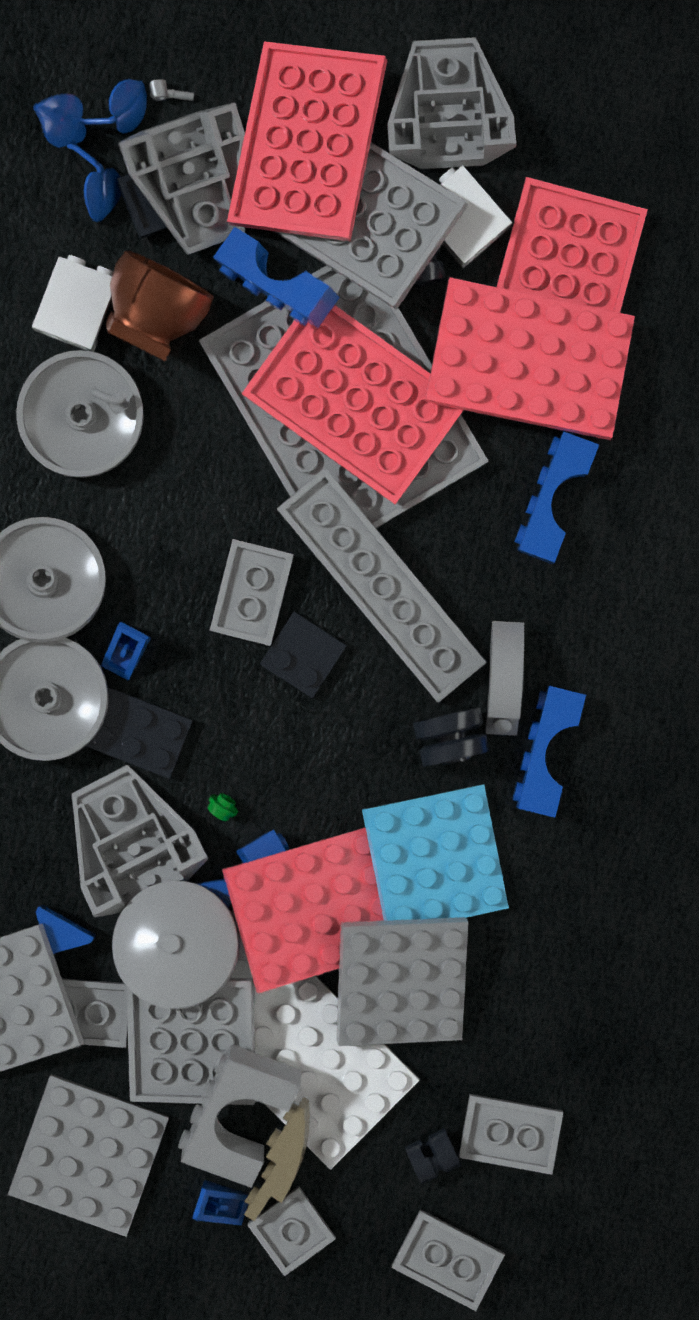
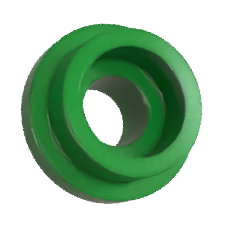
M224 793L219 795L212 794L210 796V803L207 809L211 814L223 821H228L230 817H235L238 810L235 807L236 802L230 796Z

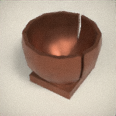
M125 251L116 264L110 282L114 312H110L105 323L109 333L165 361L171 350L169 342L195 330L207 315L214 297L202 287L171 269L132 251Z

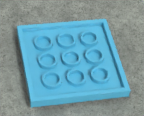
M484 785L362 810L384 921L467 918L509 908Z

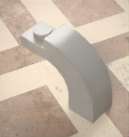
M492 621L486 734L517 736L523 685L524 623Z

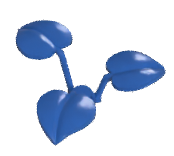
M126 79L114 87L109 98V110L113 116L109 118H81L83 114L81 101L71 94L56 95L34 106L41 120L44 134L51 145L55 147L67 145L68 149L74 150L95 166L97 172H91L86 178L84 199L90 217L97 223L102 221L119 201L121 191L117 178H120L115 169L107 168L104 170L103 165L77 146V143L85 138V125L113 124L116 122L117 129L121 133L131 132L138 127L144 117L147 105L145 86L140 80Z

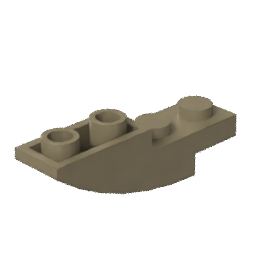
M305 1097L302 1098L299 1105L292 1103L289 1112H286L282 1118L287 1121L282 1131L276 1128L267 1142L271 1149L266 1157L271 1161L261 1175L265 1181L261 1188L254 1186L245 1200L249 1207L244 1215L254 1222L270 1197H273L280 1203L283 1202L302 1164L310 1126L309 1100Z

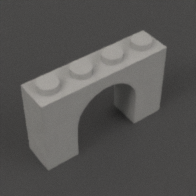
M230 1044L226 1054L221 1053L214 1068V1072H217L214 1080L208 1079L202 1093V1097L205 1099L201 1106H195L190 1119V1123L193 1124L189 1131H183L178 1148L182 1149V1163L252 1188L264 1163L265 1146L230 1133L220 1124L217 1114L228 1103L240 1099L256 1100L289 1112L301 1087V1070Z

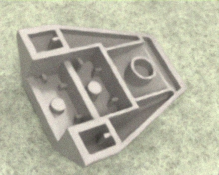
M476 38L413 41L388 121L390 155L420 169L461 167L462 165L464 167L483 166L516 147L514 115Z
M236 103L195 112L138 132L119 142L129 175L186 254H191L224 242L234 227L245 233V227L231 226L227 222L245 136Z
M128 765L72 793L81 890L94 917L121 913L132 898L152 885L166 881L187 882L208 860L196 832Z

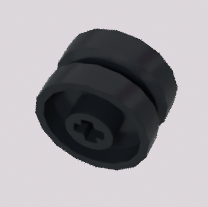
M480 707L413 723L416 739L421 741L437 739V743L424 746L419 751L423 767L443 763V765L471 759L473 755L490 751L486 735L478 733L466 736L465 731L478 728L483 724Z

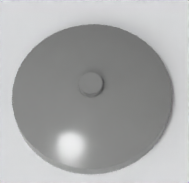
M82 350L57 354L36 367L26 379L21 389L16 411L20 436L32 456L42 465L56 473L77 478L97 476L112 470L122 463L136 446L144 419L140 392L128 372L107 356ZM97 389L113 396L123 390L128 397L125 400L131 407L116 415L107 403L92 396L91 391Z
M50 517L25 519L0 532V627L7 633L26 641L52 642L69 637L87 625L101 605L106 583L102 557L88 535L73 524Z
M68 638L52 642H32L19 639L0 652V743L19 756L42 761L68 757L89 744L99 732L105 720L109 701L107 681L101 666L94 656L83 646Z
M186 881L161 882L138 893L121 912L114 929L112 942L116 969L129 990L149 1004L168 1009L194 1007L208 1001L220 992L235 970L240 948L238 927L227 905L209 889Z

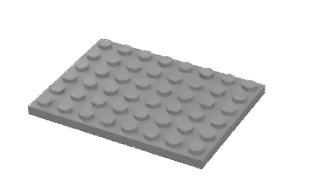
M327 265L311 274L329 285L340 297L335 304L337 307L431 373L432 364L399 308L397 310ZM265 301L199 340L290 497L326 468L372 525L378 528L489 462L464 418L460 415L400 500L394 505L241 394L293 323L294 319L289 316L291 311L285 307L282 311H279Z

